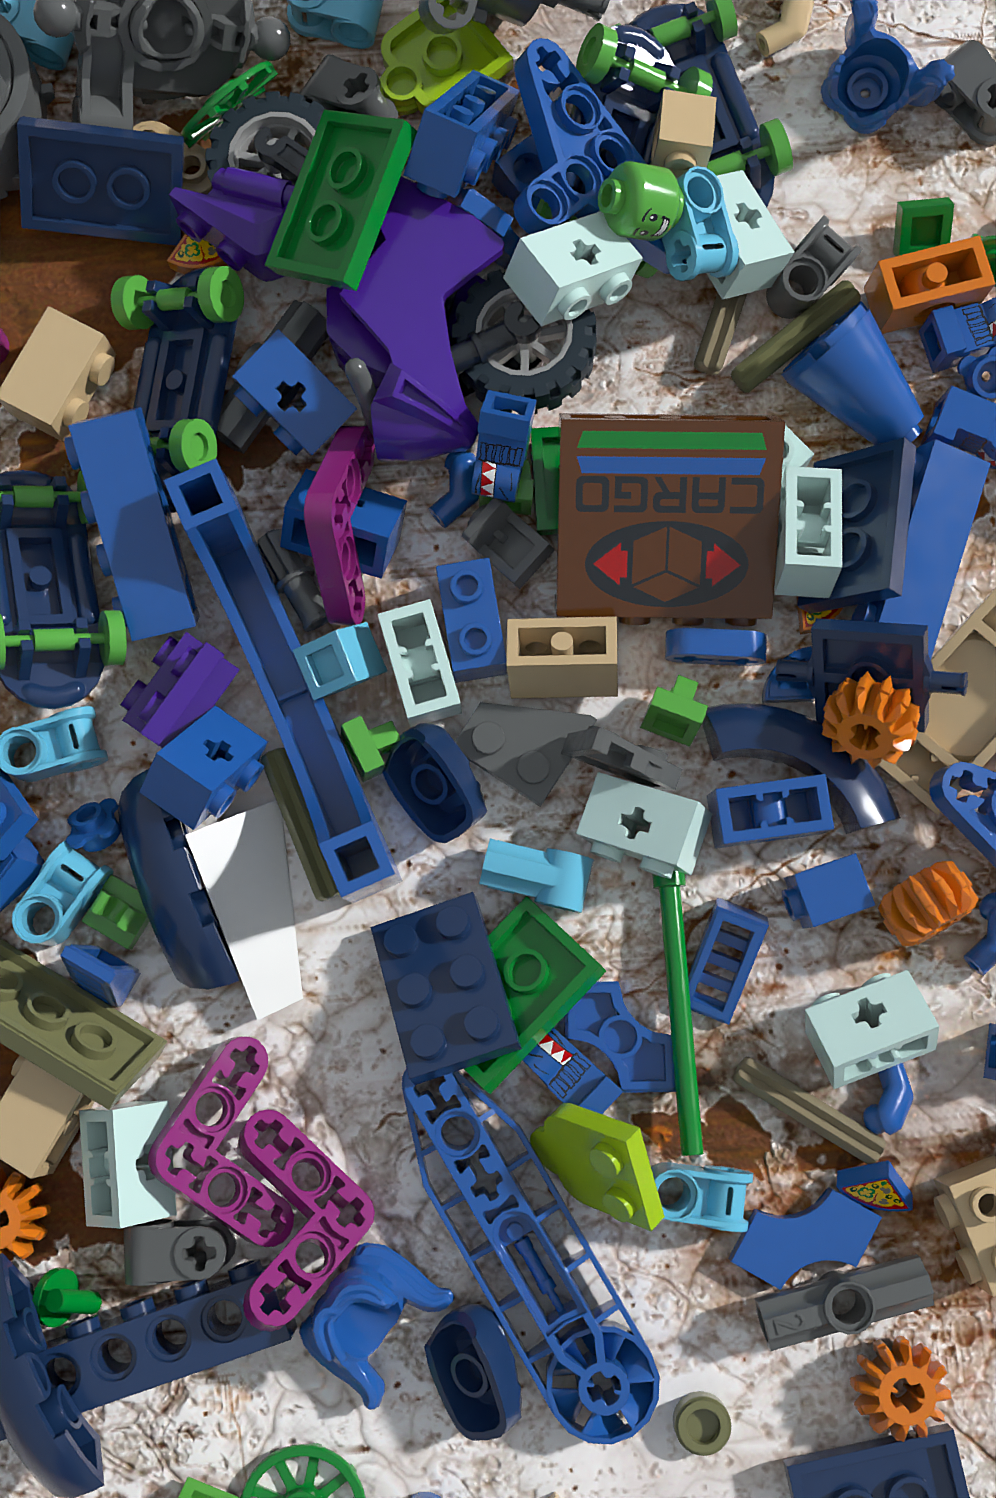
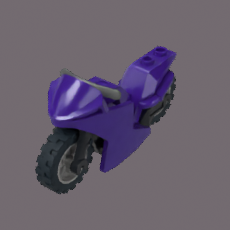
M279 91L266 92V98L256 100L255 96H251L241 101L243 106L236 111L230 108L222 116L223 123L220 128L217 126L213 128L209 137L212 146L211 148H206L205 158L209 168L207 173L213 189L207 195L177 187L169 193L178 214L176 223L186 235L196 242H201L202 239H205L216 247L215 250L219 257L232 269L240 271L244 268L265 282L286 277L278 275L266 267L265 263L308 153V150L298 144V142L310 147L322 113L325 110L320 103L313 100L310 104L305 101L304 95L290 92L289 97L281 96ZM243 166L258 168L260 170L258 172H252L244 170ZM402 176L397 184L357 291L334 286L326 288L327 333L338 366L345 372L359 402L365 421L364 426H368L370 433L373 435L377 459L380 462L424 461L448 453L465 452L471 448L479 435V423L467 408L464 399L474 394L482 403L488 390L536 399L534 414H538L537 409L547 407L549 411L556 409L562 405V399L568 395L573 398L581 390L582 380L589 378L593 369V359L596 356L597 337L594 312L587 309L572 320H565L563 318L555 321L558 325L542 329L543 326H540L532 314L531 316L524 315V311L529 310L504 280L505 272L502 273L501 269L492 271L487 274V280L477 275L503 255L505 245L502 238L475 216L445 199L435 198L423 193L416 187L417 181L413 182ZM504 316V320H502V321H500V322L494 324L495 322H497L500 318H502V317ZM565 338L564 346L558 356L541 344ZM510 409L500 410V411L512 413V410H510Z

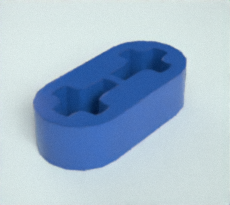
M675 628L666 631L665 659L671 662L729 666H755L766 663L767 634L762 632L709 628Z

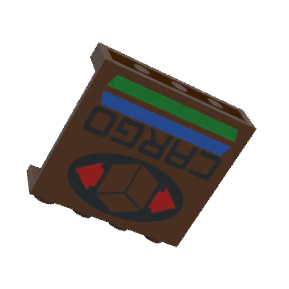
M559 413L560 462L557 593L555 594L556 617L617 616L619 617V622L626 625H647L651 623V618H672V623L682 626L702 625L704 618H725L726 624L741 627L754 626L757 624V619H772L785 436L784 420L776 415Z

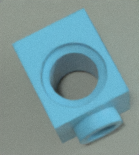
M367 622L334 630L293 650L313 700L347 690L387 672Z

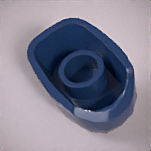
M420 723L400 735V740L391 748L382 772L390 790L415 824L433 841L447 843L472 828L487 813L481 785L470 768L469 760L450 734L438 725Z
M484 1304L462 1305L446 1314L424 1346L429 1370L437 1391L453 1424L464 1437L472 1441L499 1438L508 1432L522 1417L521 1387L518 1381L515 1358L506 1339L502 1324L496 1313Z

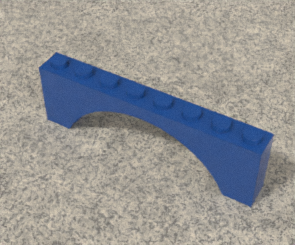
M215 458L163 480L183 528L216 591L273 718L306 802L318 845L341 898L355 903L402 882L403 880L324 697L317 700L312 698L293 653V650L300 647L301 644L239 500L217 459Z

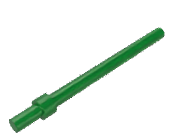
M674 870L671 879L652 874L653 889H659L681 1156L703 1155L704 1153L681 888L686 886L685 874Z

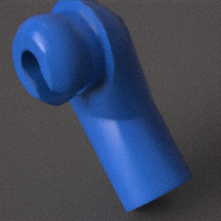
M466 451L449 453L445 459L444 467L448 469L449 491L428 508L431 515L443 528L448 527L479 499V495L471 493L476 456L473 453Z
M996 892L987 894L979 904L981 917L988 920L987 934L964 955L968 965L982 976L996 965Z

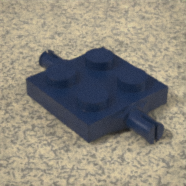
M816 618L811 628L812 655L810 660L798 661L779 658L775 669L777 681L808 683L815 699L816 721L821 723L824 721L825 711L823 709L829 695H832L833 691H837L839 684L844 682L846 677L859 682L860 677L868 671L875 682L882 683L891 675L892 688L895 690L910 688V703L920 706V719L917 730L925 733L929 723V699L931 694L943 693L965 696L968 687V672L934 671L933 664L928 655V625Z

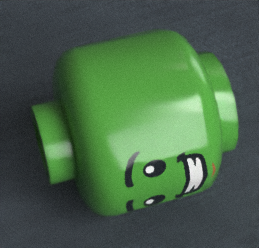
M625 161L615 167L609 177L601 184L598 193V207L604 213L608 226L615 234L626 238L655 241L663 238L679 222L684 207V195L681 187L678 185L677 178L670 169L634 161Z

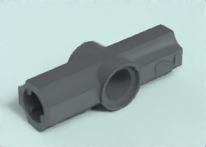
M294 299L263 344L279 329L311 361L329 337L327 333V319L310 304ZM260 342L254 343L244 353L235 373L263 344ZM234 382L223 398L216 437L232 450L244 454L270 416L263 410L256 417L233 394L240 387ZM282 384L277 389L282 396L278 404L280 409H285L298 393L300 386L296 385L290 390Z
M912 1254L847 1273L841 1270L830 1271L822 1275L818 1281L754 1299L759 1323L770 1351L838 1332L847 1335L859 1334L866 1330L873 1322L934 1306V1291L921 1257L917 1254ZM844 1289L854 1290L856 1300L852 1309L845 1314L833 1313L832 1302L837 1293Z

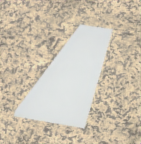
M277 801L268 802L185 835L257 1021L303 999L283 817Z

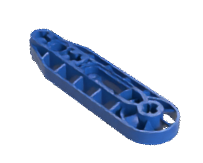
M406 1068L402 1076V1091L423 1187L553 1415L568 1433L588 1443L612 1445L633 1437L650 1421L659 1400L660 1376L652 1353L521 1126L460 1070L444 1075V1079L439 1085V1092L445 1102L449 1101L453 1095H456L460 1103L445 1107L436 1118H432L429 1111L436 1109L438 1105L435 1097L429 1090L420 1093L416 1085L409 1079ZM462 1083L489 1108L478 1113ZM415 1113L432 1141L423 1148ZM495 1113L516 1131L527 1150L507 1162L483 1122ZM455 1116L469 1120L474 1129L472 1139L467 1144L461 1146L449 1143L444 1138L442 1132L443 1124L449 1118ZM481 1145H485L488 1150L479 1153V1161L488 1174L496 1171L500 1174L496 1178L497 1190L491 1193L484 1186L478 1189L473 1187L477 1182V1172L470 1159L463 1167L457 1162L458 1160L471 1157ZM435 1150L438 1151L460 1191L443 1202L429 1180L424 1157ZM531 1158L555 1200L537 1210H534L512 1172ZM464 1200L468 1203L488 1238L487 1241L472 1251L468 1249L447 1212L449 1208ZM560 1208L584 1248L564 1260L541 1222ZM532 1230L534 1231L573 1298L572 1300L562 1304L554 1290L557 1286L546 1271L533 1248L534 1245L528 1235H524ZM514 1241H516L514 1243L519 1255L521 1254L530 1269L542 1295L547 1294L555 1307V1310L548 1315L545 1314L507 1248ZM495 1250L516 1287V1290L500 1301L496 1298L475 1261ZM589 1258L613 1298L594 1309H591L571 1274L572 1270ZM524 1301L545 1338L529 1351L524 1347L504 1312ZM619 1309L630 1328L616 1321L604 1319ZM581 1317L584 1318L585 1323L572 1327L561 1338L559 1337L557 1332L566 1324ZM580 1337L589 1350L584 1355H582L575 1342ZM550 1354L546 1363L545 1383L534 1362ZM601 1371L605 1378H610L612 1386L609 1389L603 1391L601 1386L598 1384L594 1385L592 1376L597 1372ZM575 1375L577 1389L552 1388L553 1376ZM583 1405L592 1412L584 1426L575 1422ZM619 1410H621L627 1420V1424H624L618 1413Z

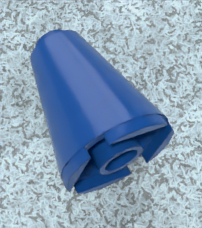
M860 301L840 316L830 329L820 337L815 338L784 368L781 375L789 385L873 445L903 437L912 442L922 432L918 423L922 420L924 414L870 309Z

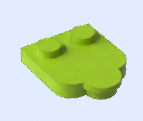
M436 0V3L444 7L443 17L447 18L457 12V9L450 5V0ZM417 8L388 30L381 43V53L386 70L380 77V91L385 98L394 103L398 115H409L418 110L423 114L425 108L472 70L496 80L501 79L513 70V57L485 24L482 25L474 22L473 19L464 27L445 35L435 34L422 23Z
M563 1103L546 1118L544 1126L538 1127L531 1134L530 1144L542 1164L548 1170L558 1175L564 1188L579 1202L607 1213L620 1222H629L648 1231H652L665 1217L640 1127L571 1103Z

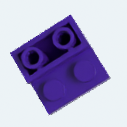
M185 632L180 641L169 636L151 661L160 667L148 685L138 679L121 702L120 706L128 711L122 721L163 748L214 707L240 669L224 659L223 656L225 654L208 642L203 644L188 632Z

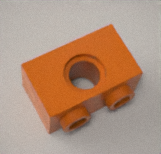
M979 235L880 260L866 282L864 292L870 311L882 334L924 324L932 310L953 305V308L956 309L975 303L981 304L996 283Z

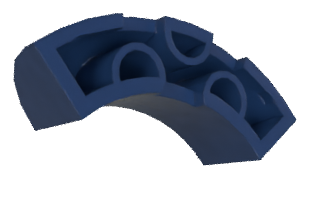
M735 703L707 708L702 725L713 761L735 757L758 758L775 763H784L806 776L826 774L830 803L840 818L846 834L901 818L891 793L876 769H873L866 759L860 758L851 764L850 755L846 751L832 752V739L822 735L823 726L821 722L788 709L763 704Z
M147 769L133 777L121 792L118 804V817L127 857L150 924L179 982L189 988L206 990L238 982V970L206 888L201 887L200 877L192 858L193 854L185 836L189 834L188 826L139 793L149 771Z
M1 1253L0 1428L21 1462L44 1488L55 1497L76 1498L104 1486L100 1436L81 1414L64 1384H59L52 1388L47 1371L38 1357L39 1353L46 1350L47 1344L40 1326L37 1310L32 1301L34 1295L33 1284Z

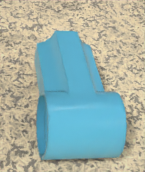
M490 839L479 885L512 894L516 893L535 898L534 902L546 906L582 913L594 860L563 850L547 848L545 852Z

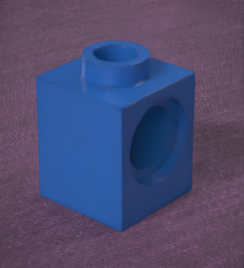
M856 853L784 877L787 889L782 890L784 905L793 921L800 920L802 929L816 927L876 906Z

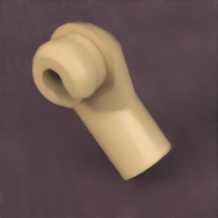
M781 0L784 3L780 5L782 10L780 21L756 33V43L763 56L768 57L806 35L814 7V0Z

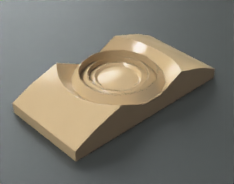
M996 587L931 658L934 671L968 672L966 695L932 693L929 699V723L925 733L918 732L914 745L910 746L909 751H903L902 757L897 760L896 764L889 763L883 759L878 764L937 815L941 811L933 803L929 793L930 780L933 774L942 767L959 762H968L983 767L996 753ZM960 778L950 781V786L957 790V794L962 790L959 786Z

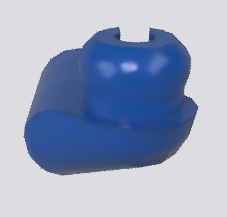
M904 1063L878 1072L883 1093L878 1104L870 1105L863 1112L866 1128L876 1135L884 1132L892 1135L901 1130L912 1105L913 1091Z

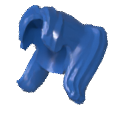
M851 0L852 13L849 15L845 26V45L847 49L831 64L827 77L821 86V96L823 102L830 109L843 115L844 121L851 129L860 134H870L883 127L887 120L905 105L925 107L935 101L941 94L944 86L954 78V65L948 64L944 59L930 61L919 69L911 53L895 37L875 29L878 18V1ZM864 90L869 93V97H862L860 92Z
M366 1242L357 1246L349 1260L347 1269L330 1282L326 1292L317 1300L313 1312L301 1322L299 1334L303 1345L311 1356L336 1377L350 1385L361 1396L366 1408L374 1410L379 1407L385 1393V1384L378 1372L368 1362V1357L380 1346L387 1333L397 1323L406 1303L422 1311L439 1312L447 1309L454 1301V1294L451 1289L441 1288L433 1284L407 1259L386 1245Z

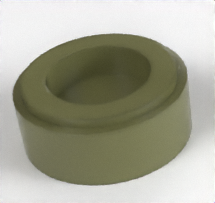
M704 1391L689 1393L678 1402L674 1409V1431L680 1444L687 1451L699 1456H708L720 1451L728 1442L731 1435V1419L724 1404L715 1395Z

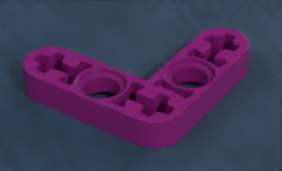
M368 426L339 427L305 498L304 520L326 617L332 625L360 624L365 611V588L350 518L374 465L375 445L373 435L370 433Z
M233 1037L223 1041L216 1048L153 1142L148 1153V1165L151 1173L157 1180L245 1241L261 1247H275L283 1243L290 1236L293 1229L294 1213L291 1205L283 1197L216 1151L263 1079L268 1068V1054L259 1040L252 1037ZM247 1050L249 1053L245 1061L251 1066L249 1072H237L227 1085L237 1089L235 1095L227 1087L212 1082L214 1076L218 1079H227L234 1069L235 1062L230 1058L231 1052ZM206 1093L215 1094L221 1100L223 1106L220 1119L211 1126L203 1125L197 1119L195 1113L198 1100ZM185 1145L186 1149L183 1152V1157L188 1162L197 1167H204L206 1159H208L210 1164L197 1177L185 1169L174 1168L169 1172L167 1169L170 1166L171 1160L165 1155L169 1147L180 1148ZM220 1173L229 1174L235 1183L234 1196L229 1203L223 1206H216L211 1202L208 1195L210 1181ZM195 1180L193 1189H190L189 1184ZM252 1190L254 1194L251 1197H249L250 1192ZM246 1203L260 1210L269 1211L274 1208L271 1213V1219L276 1222V1225L272 1231L263 1229L258 1233L261 1225L260 1221L251 1214L241 1212L240 1210ZM238 1213L237 1220H235L234 1215Z
M267 1109L252 1115L240 1131L238 1140L240 1152L266 1180L308 1219L304 1226L250 1285L244 1295L243 1309L249 1323L258 1330L271 1332L282 1328L298 1314L368 1232L374 1222L375 1210L368 1195L286 1116L278 1111ZM255 1127L261 1132L266 1131L269 1127L273 1129L277 1134L272 1141L274 1146L268 1144L263 1149L258 1147L255 1140L258 1138L259 1133ZM292 1146L297 1152L291 1155L283 1167L279 1169L275 1165L282 1156L278 1150L284 1154ZM302 1162L310 1163L318 1170L320 1184L316 1190L304 1191L295 1185L292 1178L294 1165ZM332 1184L337 1191L330 1199L338 1207L328 1200L320 1208L315 1202L329 1190ZM350 1204L357 1211L353 1216V1220L358 1226L349 1223L342 1227L336 1221L341 1213L339 1208L343 1209ZM301 1243H314L322 1250L324 1266L320 1272L306 1273L298 1266L295 1255L296 1249ZM279 1265L282 1267L284 1273L278 1271L277 1268ZM288 1277L295 1285L288 1290L279 1302V1306L284 1313L282 1314L280 1311L274 1310L269 1315H266L260 1308L265 1299L259 1291L262 1289L265 1293L269 1294ZM298 1286L303 1287L305 1291L301 1293Z

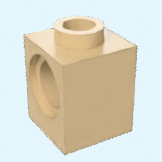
M663 90L654 126L650 165L668 168L676 178H679L690 168L696 166L707 168L713 148L717 97Z

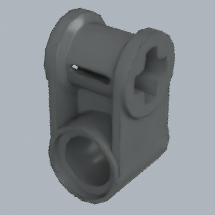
M967 40L944 58L948 64L954 65L955 76L944 86L941 94L934 102L941 109H944L966 131L970 139L977 144L985 146L996 145V61L981 43L975 40ZM983 116L985 119L980 128L978 124Z
M326 55L299 93L304 95L306 102L311 104L314 100L320 103L325 110L398 119V111L394 103L385 98L380 91L381 81L375 70L370 67L346 62L334 55Z
M825 215L821 217L793 250L795 253L772 287L767 288L766 300L768 306L774 314L781 318L793 319L808 309L829 286L836 282L863 250L858 244L851 246L828 226L830 219ZM789 280L797 282L802 287L804 295L794 292L790 287Z
M212 1218L179 1221L158 1219L125 1227V1284L146 1286L171 1281L210 1278L229 1263L235 1254L237 1244L235 1233ZM203 1238L206 1246L215 1247L216 1254L208 1260L205 1251L196 1250V1243Z

